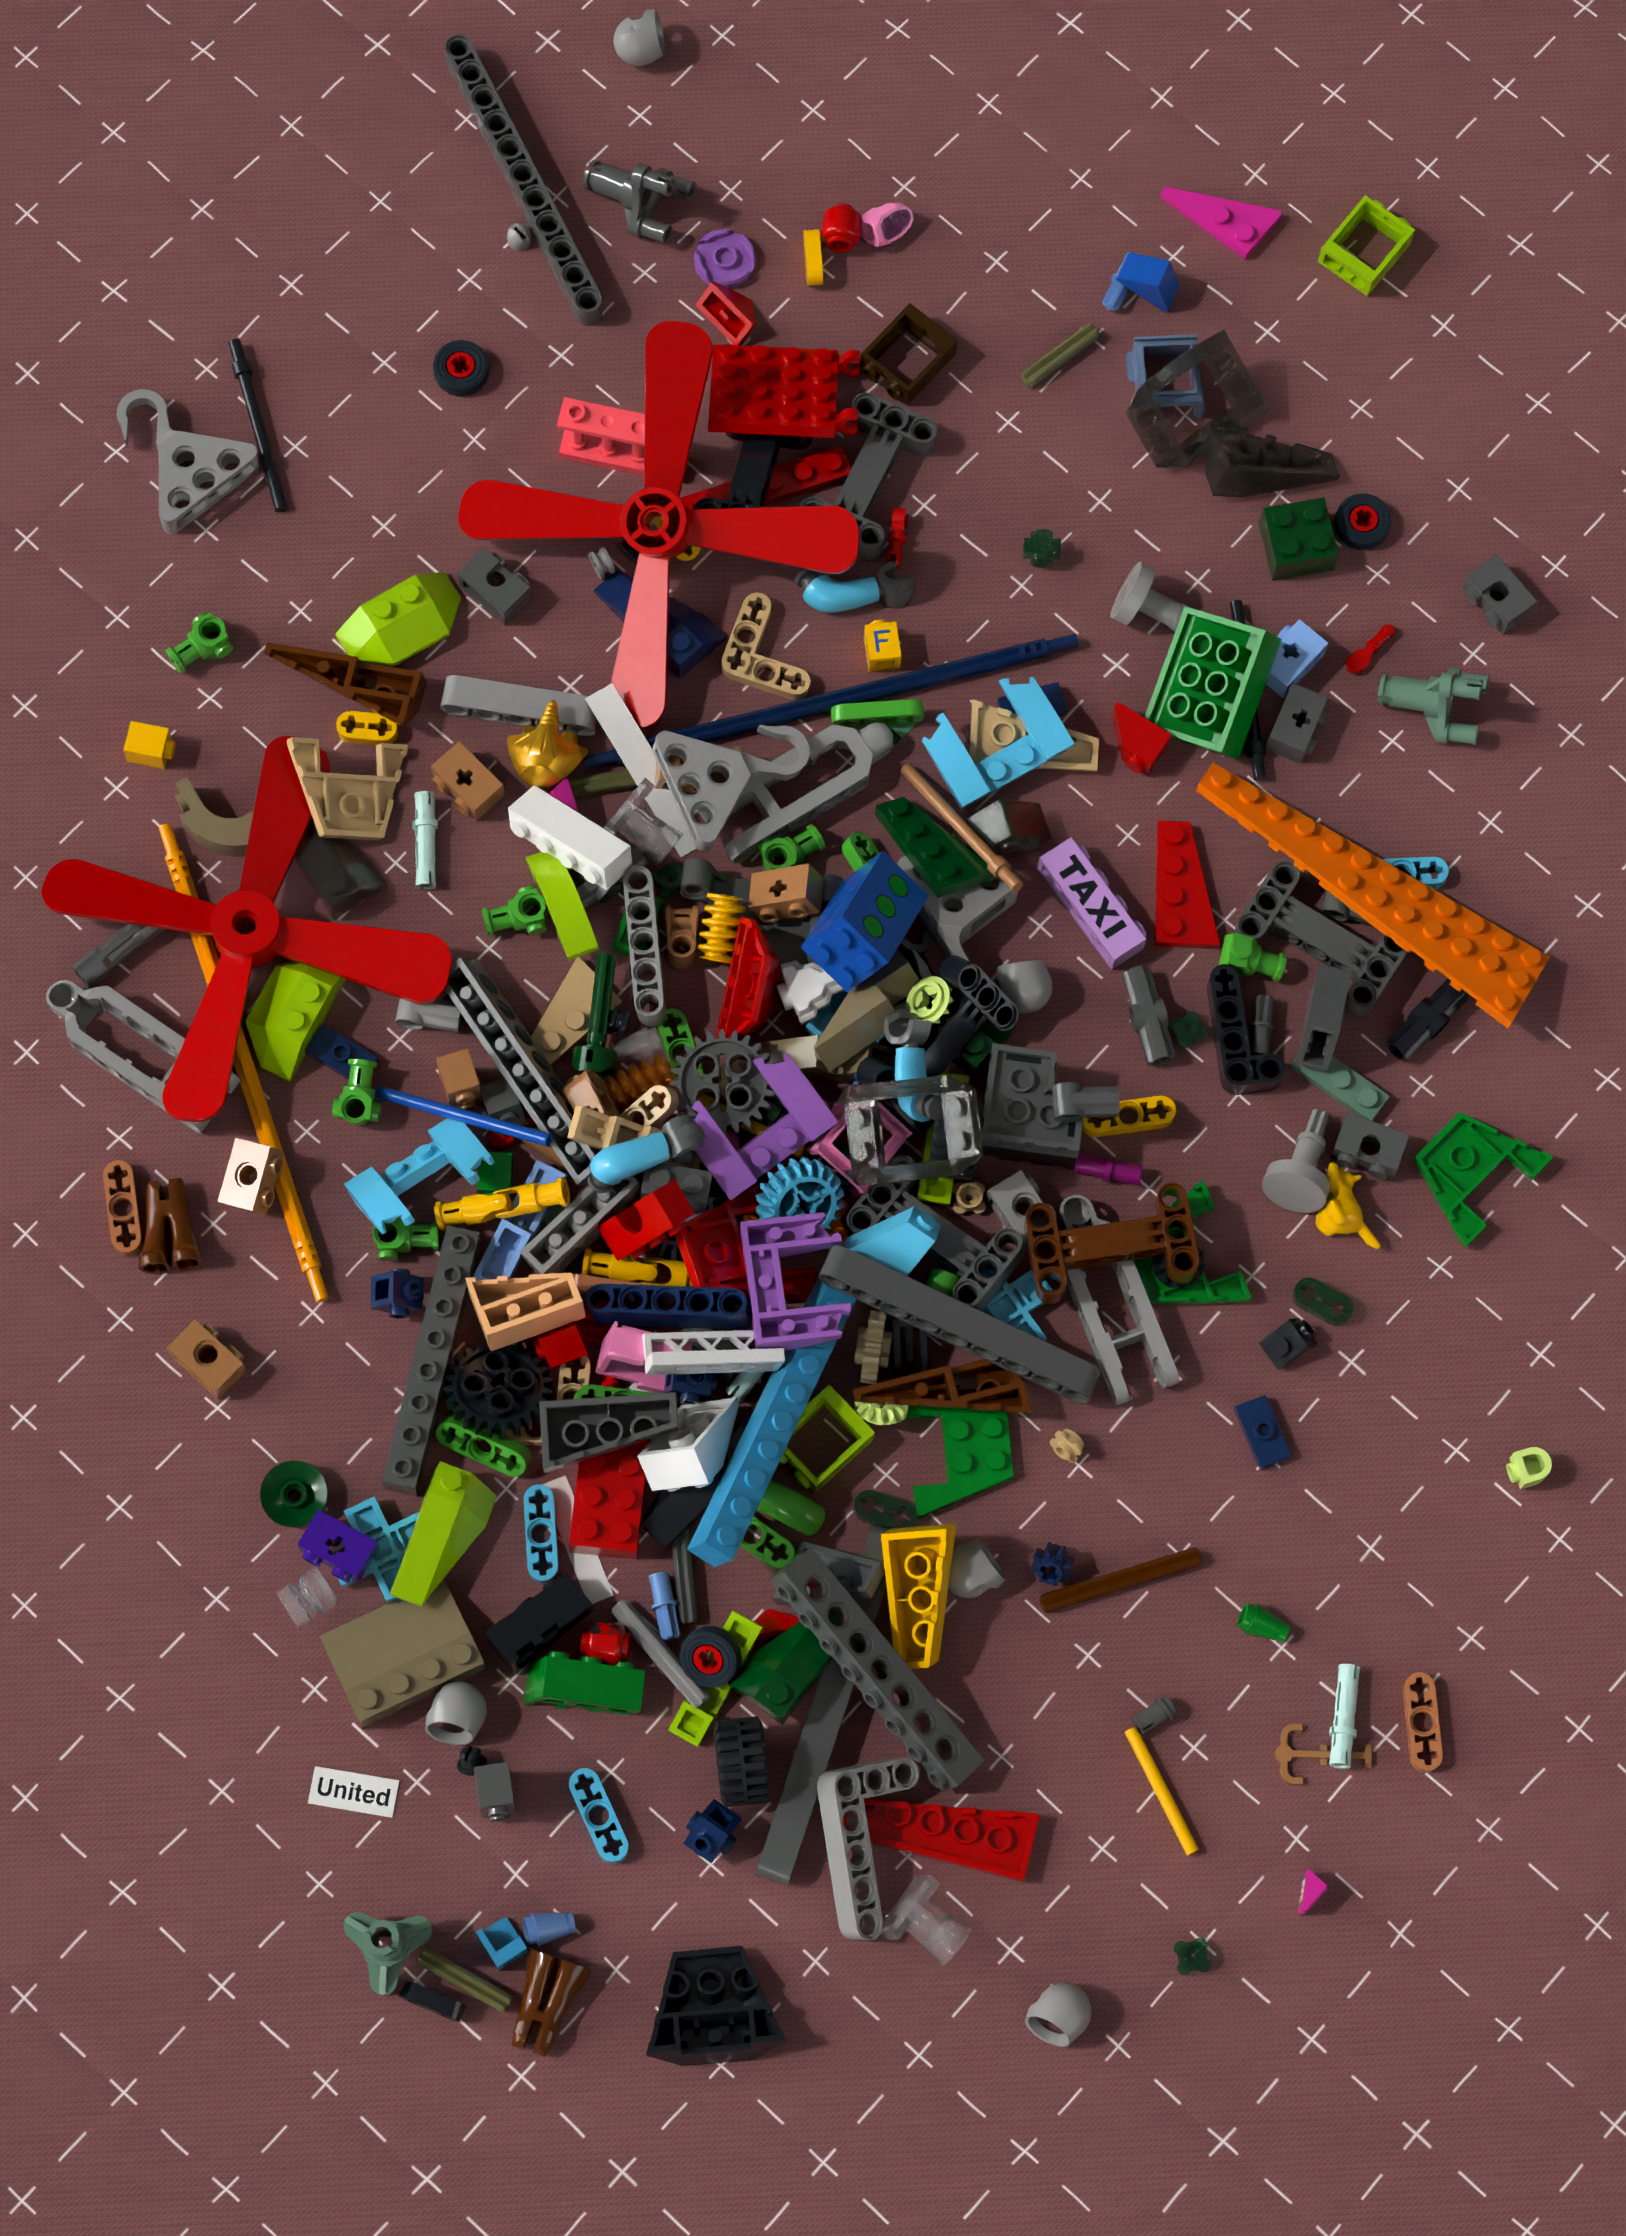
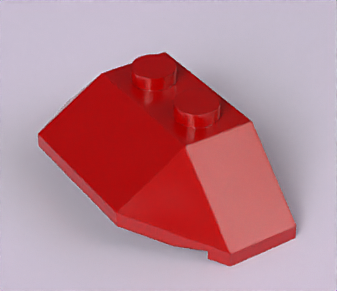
M740 916L715 1039L719 1038V1032L723 1029L726 1038H730L734 1030H736L739 1035V1041H741L744 1037L767 1023V1018L771 1016L774 1009L775 999L772 997L774 984L779 982L781 976L780 958L754 919Z

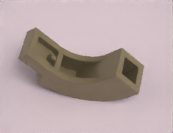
M187 777L176 782L179 794L175 796V799L183 812L180 815V819L190 837L199 845L214 853L230 857H245L254 811L238 818L219 817L207 810Z

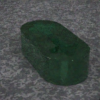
M1311 1277L1303 1278L1296 1284L1293 1290V1301L1300 1309L1330 1325L1342 1326L1352 1316L1353 1303L1350 1298L1317 1279ZM1313 1288V1295L1322 1301L1320 1302L1312 1297L1308 1301L1302 1298L1304 1293L1300 1289ZM1324 1302L1331 1306L1341 1303L1343 1305L1342 1311L1346 1315L1340 1313L1338 1317L1333 1316V1309L1324 1304Z
M874 1490L862 1491L855 1498L854 1513L859 1520L865 1523L875 1524L887 1529L913 1527L915 1524V1509L906 1501ZM868 1498L873 1499L874 1506L883 1509V1513L871 1510L870 1514L863 1513L864 1507L859 1504L860 1502L866 1503ZM900 1509L906 1511V1517L910 1521H903L902 1525L895 1524L896 1518L886 1514L887 1511L898 1514Z

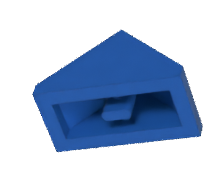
M1131 252L1127 254L1116 278L1118 282L1164 313L1169 310L1180 286L1169 260Z

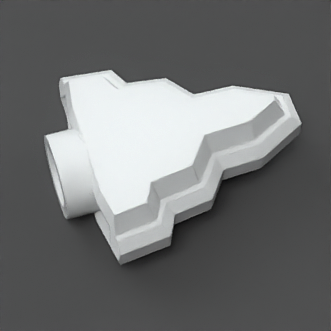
M797 961L780 964L785 983L777 985L778 992L785 1010L794 1008L802 1025L817 1018L818 1011L830 1005L832 996L844 991L830 975L814 962L803 965Z

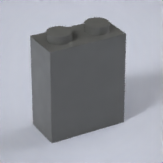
M1324 965L1318 966L1306 1005L1296 1065L1328 1071L1341 1029L1351 975L1350 971Z

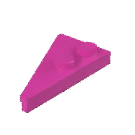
M1165 187L1160 194L1162 200L1243 259H1246L1282 217V212L1276 209L1171 187Z

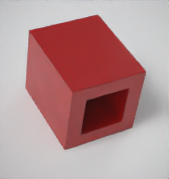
M578 1321L538 1334V1339L534 1340L539 1358H546L550 1369L588 1355L586 1339Z

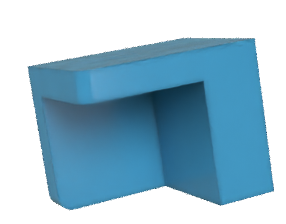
M506 1917L484 1931L482 1929L476 1931L477 1937L499 1971L528 1953L526 1945Z

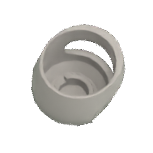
M646 9L643 17L638 20H631L629 16L616 28L613 36L614 49L619 58L625 63L642 67L655 62L665 55L664 34L660 16L656 9Z
M1043 960L1010 963L998 966L997 980H999L1000 989L1016 1005L1018 1013H1033L1047 1004L1053 988L1052 979Z
M975 1539L953 1548L948 1589L954 1595L962 1598L979 1597L987 1589L999 1588L1006 1581L1005 1574L1000 1565L981 1540Z
M462 1681L447 1683L436 1694L432 1707L426 1715V1733L433 1739L449 1745L461 1746L471 1743L486 1719L487 1709L483 1695L470 1683ZM434 1723L453 1724L465 1729L466 1732H447L437 1727Z
M1055 1983L1048 1987L1041 1994L1038 2001L1029 2007L1025 2024L1035 2036L1044 2042L1057 2047H1067L1086 2030L1090 2023L1092 2009L1089 1998L1083 1989L1073 1983ZM1036 2017L1051 2022L1064 2033L1059 2034L1048 2030L1039 2023Z

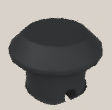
M473 1746L464 1747L459 1754L461 1759L457 1762L458 1771L468 1776H474L473 1767L487 1765V1760L481 1755V1750L477 1747L472 1748Z

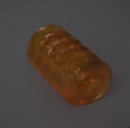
M656 1053L652 1056L653 1065L646 1059L640 1061L641 1071L634 1064L628 1066L629 1076L621 1069L616 1072L617 1081L611 1075H605L606 1091L616 1109L618 1110V1105L620 1104L627 1109L630 1106L631 1099L636 1101L653 1086H666L670 1081L675 1080L667 1061L663 1060Z

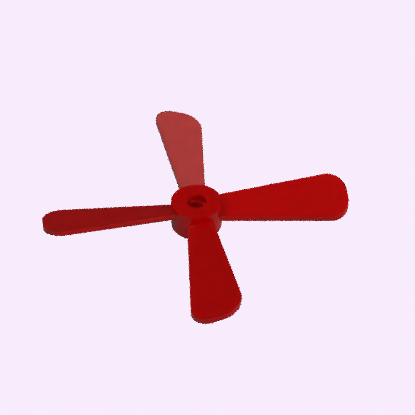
M664 321L655 325L649 331L645 341L644 489L633 494L625 505L495 480H481L471 485L465 491L458 512V523L461 530L476 540L625 538L627 543L639 552L611 684L613 683L640 729L656 724L662 718L667 705L670 559L680 555L690 545L828 574H841L854 565L859 553L860 530L858 523L848 510L840 506L689 510L686 504L679 499L713 356V344L707 333L695 324L679 321ZM655 517H663L662 526L658 530H650L651 521Z
M294 736L278 737L271 741L265 750L239 891L225 896L217 905L79 859L64 860L54 865L48 872L42 885L41 895L45 905L58 914L213 935L217 950L221 956L162 1095L167 1113L177 1120L204 1122L216 1116L226 1102L252 968L267 964L276 955L419 1005L429 1004L440 998L446 990L452 967L450 950L447 944L436 935L279 916L274 902L312 819L287 746V740ZM319 747L320 771L331 773L329 759L326 753ZM251 926L255 928L249 934L240 933L245 927Z

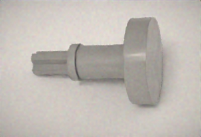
M1139 561L1130 571L1119 590L1110 618L1123 625H1127L1136 613L1140 611L1169 626V629L1176 631L1184 606L1187 605L1180 604L1151 589L1155 568Z
M1318 1109L1312 1110L1306 1131L1299 1133L1297 1136L1292 1159L1277 1160L1267 1167L1262 1181V1189L1265 1195L1278 1206L1299 1213L1316 1212L1324 1207L1330 1191V1183L1327 1177L1317 1169V1165L1326 1147L1323 1135L1329 1121L1328 1112H1320Z

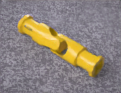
M560 1177L557 1178L556 1182L542 1185L535 1182L495 1191L493 1195L489 1196L474 1194L464 1196L460 1201L445 1204L443 1201H438L434 1207L435 1219L439 1229L444 1231L447 1225L452 1226L466 1223L469 1226L485 1223L496 1217L504 1219L541 1212L544 1207L560 1204L562 1207H567L570 1204V1192L566 1179ZM518 1193L520 1196L519 1205L513 1210L514 1204L509 1194Z
M590 1247L585 1249L582 1275L592 1274L623 1281L641 1280L640 1283L656 1286L693 1287L684 1261L657 1257L643 1258L644 1261L639 1258L632 1260L630 1255L617 1261L613 1253L595 1252ZM658 1263L670 1268L672 1277L669 1281L663 1283L655 1282L659 1272Z

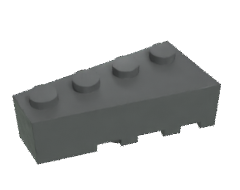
M676 1392L539 1402L543 1470L545 1473L678 1430Z

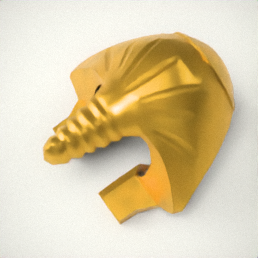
M551 700L546 706L538 726L526 725L523 734L509 735L507 738L509 754L520 777L530 785V788L536 786L548 794L550 793V788L558 785L588 754V749L579 746L577 743L578 733L565 731L560 735L558 726L559 707L555 700Z

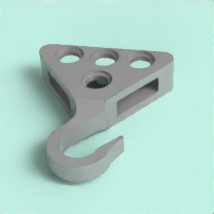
M147 389L134 390L126 394L118 404L117 419L123 432L126 447L129 445L130 431L128 416L132 409L139 405H150L158 411L156 445L159 463V518L163 530L168 534L178 533L256 473L260 467L257 449L251 443L172 430L169 424L166 403L154 391ZM189 460L194 462L189 467L180 466V464L184 461ZM234 463L238 465L233 470L224 469L228 464ZM241 472L239 477L233 479L236 475H238ZM207 482L214 484L209 489L200 488L202 484ZM214 492H216V494H215L214 496L208 498L210 495H212ZM179 502H189L188 506L184 508L175 507Z
M786 725L777 727L758 726V733L777 740H787L795 746L798 758L793 764L786 766L769 762L745 752L735 751L666 730L658 733L652 748L654 757L698 850L709 851L712 849L743 790L753 777L764 776L786 780L801 773L808 761L810 749L807 739L799 730ZM672 755L679 756L684 764L674 766L668 761V757ZM721 773L726 778V782L716 783L712 780L710 774ZM690 784L695 787L697 793L687 795L682 791L681 786ZM697 813L706 814L710 822L700 824L695 820L694 815Z
M906 856L901 857L897 864L929 895L917 916L926 929L931 932L935 943L941 947L948 957L957 955L969 961L961 944L1011 907L1017 900L1018 892H1013L1001 878H995L999 884L986 882L937 898ZM912 950L911 960L919 980L933 976L918 953Z

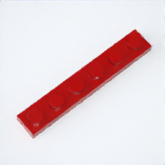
M839 446L775 467L764 506L845 481L851 468L843 447ZM732 481L679 499L686 504L689 510H694L695 503L705 497L727 500Z

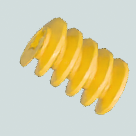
M707 893L706 897L715 903L714 905L704 906V910L712 914V918L702 919V923L710 929L709 931L699 932V936L706 939L707 943L698 944L696 948L705 953L700 958L731 963L732 956L728 952L733 951L735 943L730 940L736 938L737 930L733 926H738L740 920L735 914L746 911V907L738 903L739 900L744 899L718 893Z

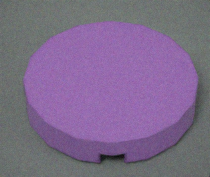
M730 229L713 230L704 235L698 242L694 252V265L696 273L706 284L710 285L711 282L715 281L729 289L736 288L745 283L754 271L756 262L754 247L743 234L740 233L739 235Z

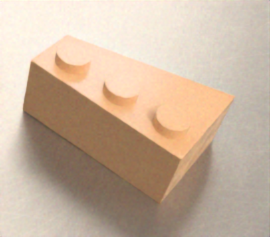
M572 1273L531 1274L526 1278L497 1276V1279L476 1280V1277L465 1278L469 1295L490 1351L586 1318L583 1301Z

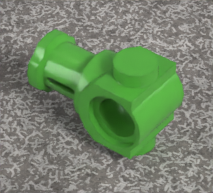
M204 612L193 620V628L187 633L188 639L173 649L170 647L165 649L171 663L181 674L185 672V667L200 657L203 660L207 658L221 659L230 654L234 648L229 641L224 622L220 618L213 616L210 612ZM210 632L220 633L215 639L206 638V635Z
M812 824L806 827V831L793 839L788 836L775 839L769 837L757 846L760 852V859L763 862V871L802 865L804 863L803 858L816 850L822 851L826 848L821 834ZM774 856H780L786 862L782 865H774L769 859Z
M526 886L519 889L516 896L508 900V905L489 910L487 907L481 908L488 936H493L495 931L514 927L515 931L524 930L529 935H538L547 931L548 910L536 886ZM530 905H537L541 908L539 913L534 916H528L524 911Z
M1235 932L1225 935L1219 965L1224 964L1234 967L1239 976H1251L1254 972L1270 976L1273 981L1278 982L1285 970L1287 957L1284 953L1276 955L1263 951L1256 939Z
M348 1059V1065L351 1066L349 1083L347 1086H343V1092L339 1098H334L332 1116L346 1120L356 1126H363L369 1122H379L381 1102L375 1101L376 1090L371 1088L373 1069L377 1068V1062L363 1059ZM354 1102H363L365 1110L362 1116L351 1118L349 1114L350 1106Z
M397 1217L395 1221L388 1224L385 1223L386 1231L391 1230L397 1233L396 1239L388 1243L380 1240L381 1232L375 1226L373 1227V1238L378 1249L379 1260L396 1261L403 1253H411L412 1248L432 1247L434 1251L439 1250V1227L436 1221H433L432 1224H410L405 1226L402 1219Z

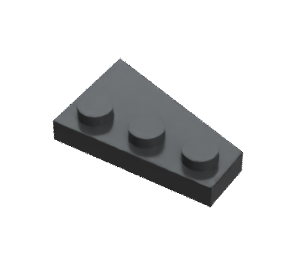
M802 1541L795 1556L812 1548L853 1599L872 1598L885 1574L884 1565L881 1562ZM807 1586V1593L811 1598H813V1592ZM775 1591L771 1599L777 1605L789 1604Z

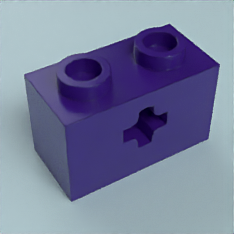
M319 1509L297 1544L300 1551L303 1552L301 1557L305 1561L317 1567L321 1563L333 1569L331 1572L333 1576L346 1583H349L351 1579L360 1583L380 1548L376 1540ZM342 1543L343 1554L336 1552L333 1556L330 1546L337 1547Z

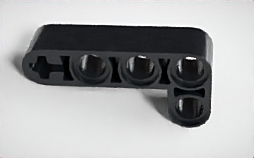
M1222 964L1216 966L1212 970L1207 983V996L1222 1088L1227 1093L1233 1095L1275 1090L1279 1087L1285 1074V1063L1281 1057L1275 1054L1251 1056L1238 972L1230 965ZM1219 979H1223L1224 984L1228 985L1223 997V986L1221 982H1218ZM1229 1009L1235 1014V1018L1225 1019L1220 1015L1219 1011ZM1234 1040L1239 1044L1240 1049L1230 1050L1225 1046L1224 1042ZM1270 1067L1276 1071L1277 1076L1268 1078L1262 1074L1261 1069ZM1239 1071L1244 1075L1245 1079L1240 1082L1234 1081L1229 1076V1072Z

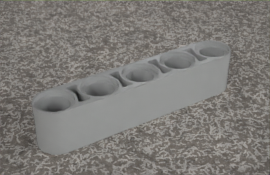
M459 675L446 677L440 709L449 715L522 727L526 725L538 726L546 706L551 700H555L559 707L558 726L560 733L567 731L578 733L579 736H592L595 734L597 718L586 702L585 698L588 696Z
M633 866L623 876L634 1005L639 1021L646 1026L653 1027L662 1023L666 1017L656 896L651 872L643 866ZM641 880L647 883L644 888L639 890L631 888L635 881ZM639 911L650 913L644 920L634 918L635 914ZM644 941H649L653 944L650 949L645 951L637 949L638 944ZM645 972L655 974V977L648 982L639 979ZM650 1002L659 1005L654 1012L649 1013L642 1010L644 1005Z

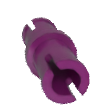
M1079 1152L1074 1173L1078 1172L1101 1177L1104 1182L1115 1180L1139 1186L1143 1166L1116 1161L1113 1156H1108L1106 1159Z

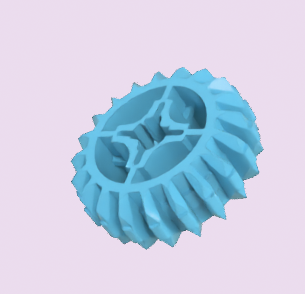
M802 1156L799 1163L795 1159L790 1158L787 1167L778 1163L779 1171L775 1174L767 1172L770 1179L769 1182L760 1183L763 1193L755 1195L759 1203L755 1207L757 1214L760 1216L759 1219L824 1212L826 1219L820 1224L827 1230H832L831 1220H840L836 1210L844 1208L843 1202L840 1199L844 1196V1193L840 1187V1179L833 1174V1170L829 1166L823 1165L815 1158L810 1161Z

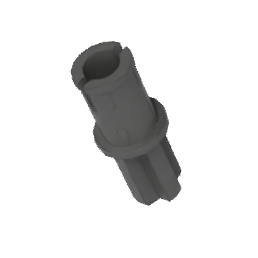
M1261 994L1256 998L1254 1021L1249 1024V1029L1251 1030V1056L1269 1054L1271 1034L1275 1031V1026L1272 1024L1274 998L1271 995Z

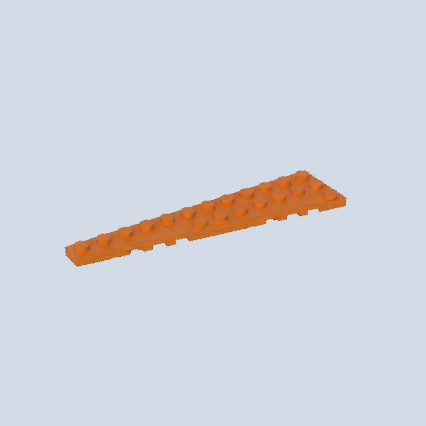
M1214 762L1211 764L1196 788L1198 793L1228 816L1236 819L1249 832H1258L1269 841L1268 846L1277 853L1280 850L1295 861L1293 865L1300 871H1309L1320 880L1318 884L1385 936L1393 939L1406 952H1415L1424 959V965L1432 972L1436 970L1441 972L1451 980L1450 985L1459 992L1462 989L1477 1000L1475 1004L1507 1029L1510 1027L1550 956Z

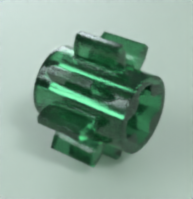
M1038 529L1030 533V538H1024L1023 558H1030V564L1033 567H1051L1054 565V559H1060L1061 539H1054L1052 531Z

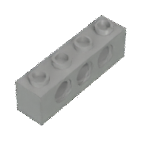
M631 1176L622 1180L619 1184L612 1185L607 1193H598L592 1190L590 1186L587 1187L520 1251L526 1263L537 1274L562 1273L585 1251L586 1247H589L601 1236L597 1228L599 1225L631 1207L640 1199V1183Z

